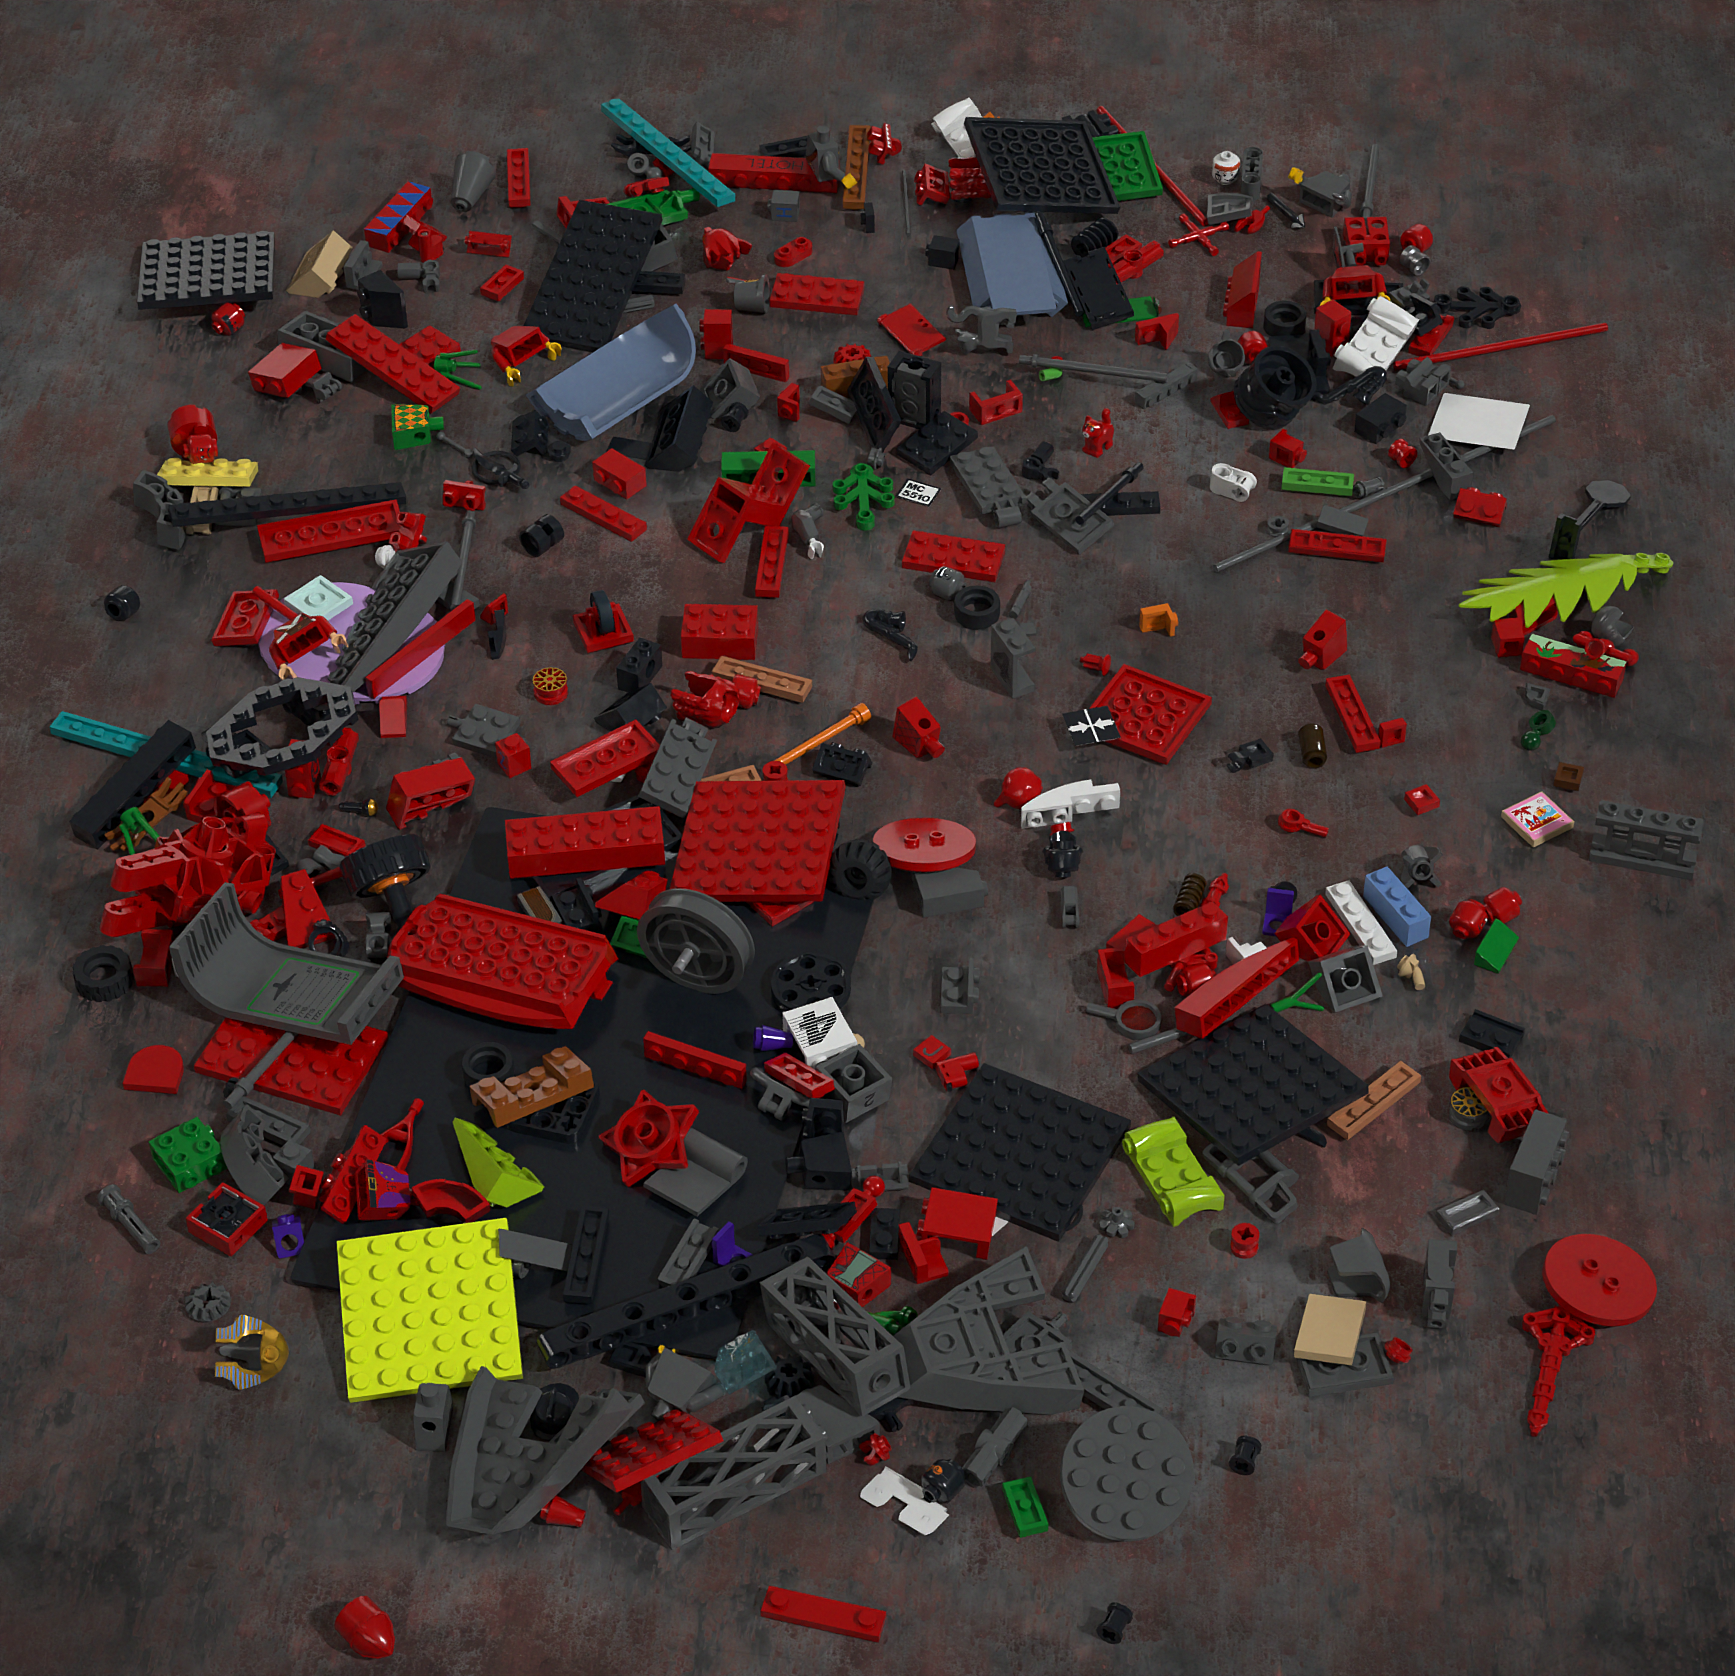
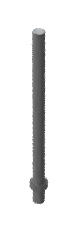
M1037 354L1033 356L1020 355L1019 364L1032 365V368L1041 366L1167 382L1168 373L1043 358Z
M467 510L465 517L462 519L463 532L459 558L463 563L455 576L450 604L451 611L461 603L472 530L476 526L475 512Z

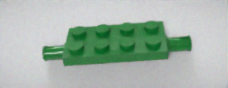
M694 188L671 192L664 190L607 205L662 214L663 221L661 224L665 225L687 219L688 211L684 208L683 204L699 201L700 194Z

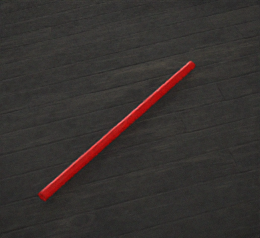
M1103 106L1097 108L1096 111L1099 115L1107 113L1110 118V126L1115 125L1118 128V134L1127 133ZM1155 163L1160 181L1203 227L1207 226L1209 223L1205 215Z
M1605 322L1426 355L1414 359L1422 362L1428 357L1431 359L1432 364L1606 332L1608 331V325ZM1413 358L1394 361V370L1406 369L1408 363Z

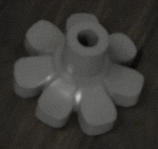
M1113 1207L1112 1212L1105 1209L1101 1213L1103 1220L1099 1221V1228L1102 1231H1106L1108 1236L1114 1237L1116 1232H1118L1120 1238H1125L1128 1236V1230H1133L1135 1227V1221L1131 1220L1132 1212L1130 1210L1123 1212L1122 1208Z

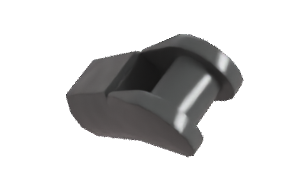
M1063 886L1060 890L1062 928H1066V925H1076V928H1079L1077 888L1075 886Z

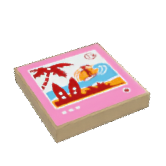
M1542 791L1502 810L1501 818L1533 848L1574 827V821Z

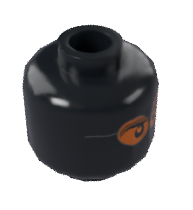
M951 1459L936 1460L921 1477L924 1496L933 1503H949L965 1486V1473L962 1467Z

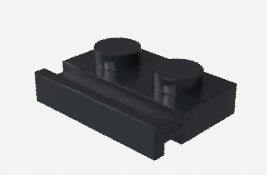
M1475 1009L1472 1017L1469 1018L1460 1033L1459 1042L1481 1051L1498 1047L1508 1058H1511L1520 1039L1524 1036L1525 1028Z

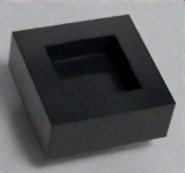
M872 202L864 203V212H860V223L865 225L866 233H875V215Z

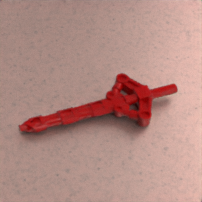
M1222 873L1221 876L1211 882L1209 886L1210 892L1202 900L1200 906L1212 901L1218 907L1220 906V898L1226 894L1229 888L1228 875L1226 873ZM1210 948L1199 951L1201 954H1192L1170 964L1169 966L1172 967V970L1164 984V988L1170 992L1174 990L1176 977L1180 975V971L1184 967L1204 963L1209 966L1210 970L1216 969L1218 955L1211 952Z
M1559 1304L1555 1308L1535 1313H1526L1522 1321L1523 1330L1530 1332L1533 1338L1537 1339L1539 1350L1544 1351L1539 1365V1380L1535 1382L1532 1395L1535 1398L1533 1409L1529 1410L1527 1416L1531 1431L1530 1435L1533 1437H1537L1541 1429L1548 1423L1549 1414L1546 1411L1549 1402L1553 1401L1556 1388L1554 1383L1556 1375L1560 1371L1562 1356H1568L1575 1347L1593 1344L1595 1339V1329L1588 1326L1580 1318L1572 1315ZM1550 1328L1552 1330L1551 1333H1543L1541 1329ZM1568 1332L1574 1337L1570 1340L1564 1334Z

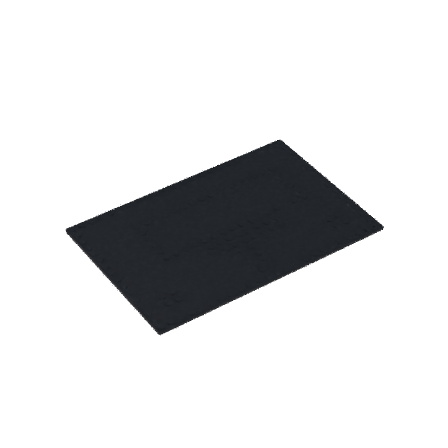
M495 807L486 808L449 896L526 915L517 901V894L536 887L528 877L510 878L505 820L543 817L545 815ZM680 847L665 853V865L632 867L590 886L593 902L596 903L645 871L657 872L659 877L666 878V890H669ZM827 877L823 901H814L773 927L746 902H721L731 909L749 930L754 942L755 955L752 964L744 972L739 984L734 989L719 994L704 993L680 985L660 972L649 959L613 948L618 960L606 972V979L613 981V984L602 1001L593 998L588 999L573 1029L544 1028L508 1022L457 1008L409 991L342 1154L352 1147L360 1129L364 1125H367L381 1135L408 1115L409 1108L414 1099L419 1098L424 1102V1105L419 1114L414 1118L412 1153L405 1169L409 1177V1188L434 1179H446L462 1184L465 1183L474 1188L453 1125V1120L456 1117L476 1124L497 1142L496 1147L515 1157L513 1162L521 1170L523 1167L529 1169L544 1186L542 1192L509 1207L498 1204L490 1206V1212L474 1222L507 1218L509 1231L573 1245L581 1205L608 1207L609 1220L592 1304L563 1301V1291L568 1271L531 1264L524 1278L521 1279L513 1275L518 1324L551 1330L581 1317L665 1288L658 1284L657 1279L693 1219L699 1220L700 1224L710 1228H719V1231L730 1221L734 1224L735 1245L753 1255L762 1253L765 1250L769 1235L759 1236L757 1225L778 1208L788 1177L785 1168V1158L793 1157L804 1126L802 1125L803 1109L807 1107L792 1102L783 1121L775 1118L774 1114L768 1111L764 1112L758 1109V1104L767 1088L751 1077V1069L757 1067L765 1071L764 1062L784 1053L793 1056L805 1063V1057L794 1036L792 1048L761 1052L760 1049H754V1028L765 1025L783 1030V1011L772 998L771 977L775 968L786 958L803 952L825 953L840 960L846 966L851 976L875 899L867 897L866 900L843 897L841 892L836 893L832 888L833 884L829 882ZM601 909L602 917L599 918V929L591 932L605 935L609 943H611L621 916L631 917ZM806 962L801 967L810 969L814 967V964ZM828 970L827 972H825V974L828 976H835L839 974V972L836 970ZM783 975L779 979L787 982L792 980L793 977ZM837 989L829 992L832 996H839L843 993ZM794 995L783 997L785 1001H794L797 998ZM649 1031L745 1063L747 1082L743 1089L684 1069H678L660 1061H654L644 1055L643 1038ZM483 1042H495L504 1045L512 1054L515 1070L514 1077L534 1067L542 1066L543 1055L552 1052L556 1048L566 1046L591 1069L592 1077H595L599 1083V1098L581 1138L575 1143L568 1144L509 1131L506 1124L497 1128L493 1123L488 1108L484 1104L474 1106L472 1103L470 1088L466 1085L462 1072V1058L466 1051L474 1045ZM485 1061L476 1065L472 1070L481 1075H491L500 1071L504 1065L496 1061ZM765 1072V1074H766L767 1076H769L771 1079H773V1080H775V1081L781 1083L782 1085H784V1086H786V1087H788V1088H790V1089H792V1090H794V1091L800 1093L799 1091L793 1089L792 1087L786 1085L785 1083L781 1082L780 1080L774 1078L773 1076H771V1075H769L768 1073ZM642 1090H645L658 1102L666 1106L695 1105L699 1113L690 1128L705 1134L748 1159L746 1170L741 1178L698 1217L644 1188V1182L659 1169L653 1170L630 1187H627L622 1181L620 1155L607 1147L599 1139L600 1134L617 1125L621 1116L634 1106ZM776 1094L773 1102L780 1105L783 1098ZM567 1099L541 1110L561 1114ZM576 1106L571 1109L574 1113H580L585 1110L582 1106ZM540 1121L536 1126L544 1128L549 1126L550 1122ZM571 1122L569 1130L573 1128V1122ZM393 1139L389 1140L384 1145L377 1161L398 1166L407 1143ZM356 1201L347 1221L342 1224L321 1210L323 1202H321L291 1273V1281L295 1284L340 1292L337 1241L367 1237L372 1230L380 1235L399 1233L402 1229L413 1231L463 1224V1222L450 1214H436L427 1218L420 1206L410 1205V1208L398 1219L358 1220ZM713 1247L695 1276L720 1268V1266L713 1262ZM735 1256L730 1260V1264L745 1258ZM749 1300L632 1343L654 1349L664 1345V1348L671 1351L675 1349L676 1353L728 1361L731 1358L733 1349H727L725 1345L728 1348H734V1346L728 1345V1343L734 1341L738 1336Z

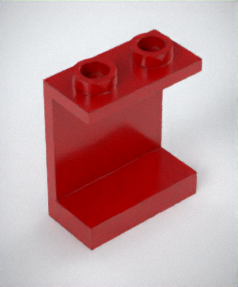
M932 1187L930 1197H924L921 1214L926 1216L925 1220L919 1219L917 1236H921V1240L927 1239L931 1235L977 1243L976 1258L987 1260L998 1199Z

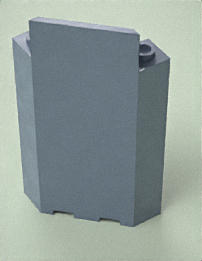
M1025 212L1024 215L1012 216L1011 213L994 214V217L990 218L971 216L956 230L973 306L980 308L990 307L992 309H1016V315L1047 313L1053 317L1068 304L1065 289L1045 239L1041 238L1038 231L1039 225L1035 212Z

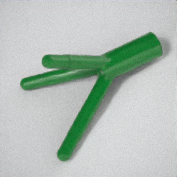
M1318 972L1296 993L1270 1004V1007L1277 1013L1293 1006L1323 1011L1324 1007L1321 1005L1297 1001L1322 974Z

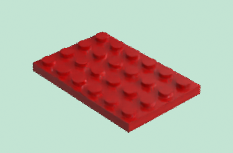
M226 1017L194 1064L195 1073L226 1082L231 1078H245L286 1031ZM366 1026L352 1045L298 1034L253 1084V1090L341 1116L386 1044L388 1033Z

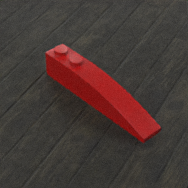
M1292 937L1269 946L1240 960L1205 982L1175 1006L1177 1029L1201 1039L1206 1037L1299 961L1298 939Z

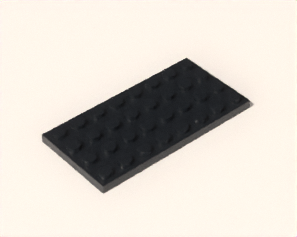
M579 200L523 326L539 327L540 331L550 339V343H559L563 347L594 352L609 343L613 338L663 221L662 214Z

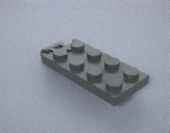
M993 446L950 456V465L982 515L993 512L997 528L1021 523V512L1018 506L1026 505L1027 497Z
M685 717L681 726L675 724L676 720L671 719L638 797L682 818L688 812L696 781H701L717 742L716 739L710 741L704 738L708 727Z

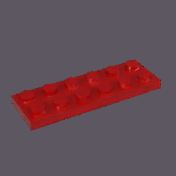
M356 314L336 326L326 335L325 340L418 405H427L430 414L456 397L460 392L458 385Z
M397 499L257 525L265 563L389 540L394 532H399L401 525L396 522L397 514L400 512Z

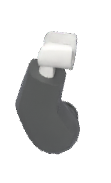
M814 503L806 510H796L791 517V523L795 532L799 534L805 545H810L807 555L811 559L814 558L815 552L821 558L824 545L818 541L819 534L814 524V520L823 516L822 508L814 511L820 507L817 503Z

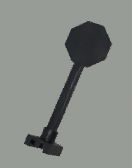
M1610 480L1592 481L1586 487L1585 493L1593 503L1580 517L1575 519L1562 513L1557 517L1549 558L1553 559L1557 556L1562 559H1575L1581 530L1601 508L1624 507L1630 500L1631 495L1625 486Z

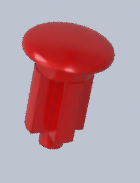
M1087 653L1086 656L1080 657V662L1083 663L1084 668L1101 671L1102 675L1105 676L1111 666V656L1107 654L1105 657Z

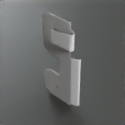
M886 1466L881 1474L878 1473L861 1490L860 1498L876 1507L884 1505L892 1496L908 1504L900 1512L898 1520L923 1535L934 1532L949 1516L946 1513L947 1508L936 1502L929 1503L923 1500L924 1494L921 1486Z

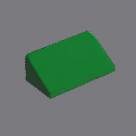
M1495 919L1476 951L1474 965L1499 974L1518 942L1519 936L1503 922Z

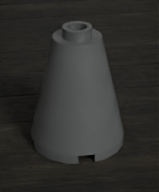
M466 151L464 155L458 154L454 164L451 204L457 211H470L495 179L497 173L495 164L492 166L489 163L487 156L474 151Z

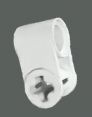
M1219 463L1212 467L1210 490L1213 493L1232 498L1238 502H1244L1248 499L1249 491L1254 489L1257 484V479L1252 473L1224 463Z

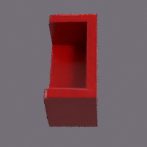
M1012 380L1006 381L1005 394L983 401L974 391L969 393V410L981 425L1022 412L1023 394Z
M143 929L141 937L144 948L140 964H135L133 967L136 986L168 987L173 966L169 949L172 942L175 941L173 930Z
M1124 947L1098 950L1097 973L1106 1006L1114 1009H1119L1125 1002L1134 1000L1135 986L1133 982H1129L1126 973Z

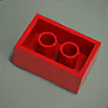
M685 604L681 631L682 658L720 659L721 656L736 660H755L759 627L758 605Z

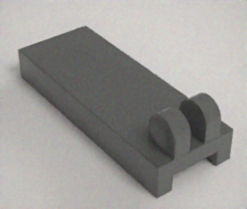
M693 1219L657 1279L658 1284L667 1287L695 1277L712 1248V1239L719 1232V1228H710L700 1224L699 1220Z

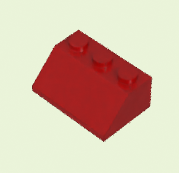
M1257 251L1236 265L1233 270V276H1228L1223 307V317H1227L1226 326L1253 328L1262 252Z

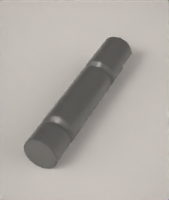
M1031 580L1024 582L1009 611L1011 618L1016 619L1032 590L1029 585Z

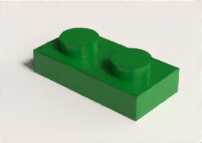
M1031 1476L1002 1483V1491L1019 1538L1047 1532L1049 1524Z

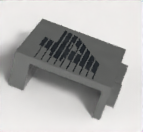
M1014 618L991 625L990 668L1012 699L1034 692L1035 684L1018 662V657L1036 651V648Z

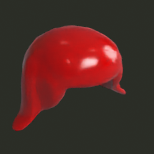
M1025 767L1012 769L1004 777L1002 792L994 801V806L1000 807L1008 804L1015 809L1021 810L1022 806L1041 795L1043 790L1041 778Z

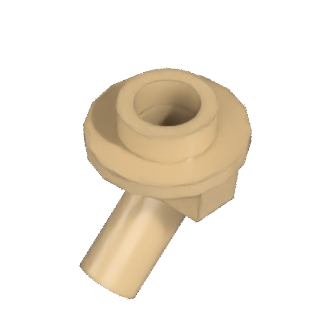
M1412 954L1410 957L1405 955L1397 966L1400 970L1398 975L1400 977L1405 976L1408 979L1412 977L1415 989H1424L1425 982L1422 971L1418 967L1419 961L1416 959V955Z

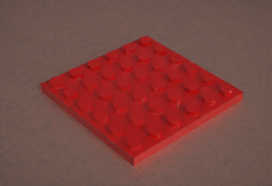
M844 780L696 781L670 889L681 888L698 891L720 902L823 901L846 789Z

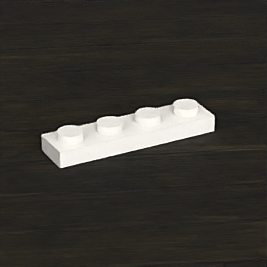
M1350 880L1326 887L1325 895L1360 946L1368 945L1373 965L1396 958V948Z

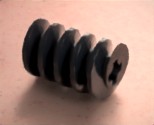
M1099 218L1073 237L1071 241L1072 250L1076 256L1086 257L1088 252L1104 246L1107 247V245L1116 241L1119 236L1118 229L1107 218Z

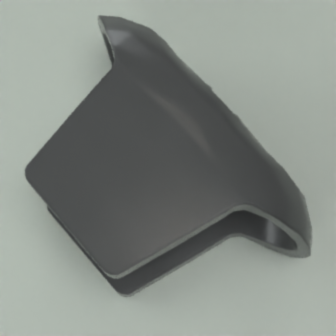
M1361 1228L1359 1237L1331 1246L1330 1254L1334 1266L1328 1268L1327 1274L1337 1297L1371 1296L1378 1302L1383 1303L1390 1290V1280L1373 1235L1366 1229Z

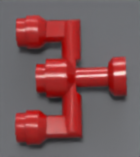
M1581 631L1573 636V641L1579 647L1585 648V652L1590 658H1600L1606 655L1626 661V666H1633L1638 662L1639 656L1635 650L1626 649L1622 652L1615 649L1614 643L1609 639H1596L1589 631Z

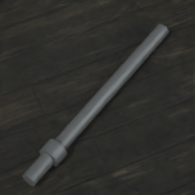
M1377 144L1371 146L1364 201L1360 207V214L1362 215L1361 217H1364L1365 226L1367 217L1373 214L1374 208L1372 199L1379 155V145Z
M286 1031L245 1078L241 1077L234 1085V1090L223 1101L224 1106L232 1109L243 1096L246 1097L254 1088L253 1084L299 1033Z

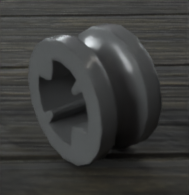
M1275 516L1268 520L1267 532L1272 537H1277L1289 531V521L1285 517Z

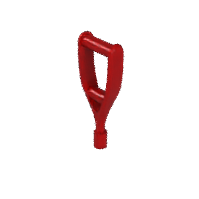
M415 1098L409 1108L408 1115L381 1134L386 1138V1143L391 1139L407 1143L398 1166L382 1164L405 1171L412 1153L414 1118L419 1114L424 1105L421 1099Z

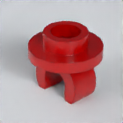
M873 1433L870 1435V1440L862 1442L859 1446L865 1454L871 1451L868 1456L863 1458L870 1466L877 1464L880 1459L886 1461L890 1458L891 1446L884 1435L879 1436L877 1433Z

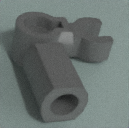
M427 260L423 265H420V263H398L399 280L421 279V277H424L423 291L427 292L429 286H434L436 292H439L440 285L438 279L440 277V270L437 261Z

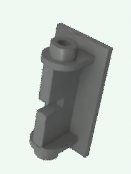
M901 1161L898 1163L882 1164V1168H877L876 1165H856V1168H851L852 1188L863 1191V1183L869 1176H879L885 1183L884 1191L909 1189L907 1164H901Z

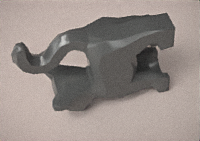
M948 306L946 315L951 322H963L970 315L977 317V333L959 329L955 330V333L958 335L957 340L961 353L967 355L975 349L992 350L997 348H1005L1007 353H1013L1012 336L998 332L999 325L1014 328L1017 314L1016 309L968 306L960 314H955L954 306Z

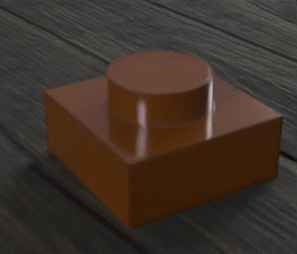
M1559 762L1553 786L1579 791L1584 767Z

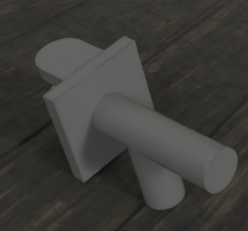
M325 372L316 379L309 378L304 384L313 388L318 403L334 395L336 390L340 391L342 389L340 381L332 378L330 372Z

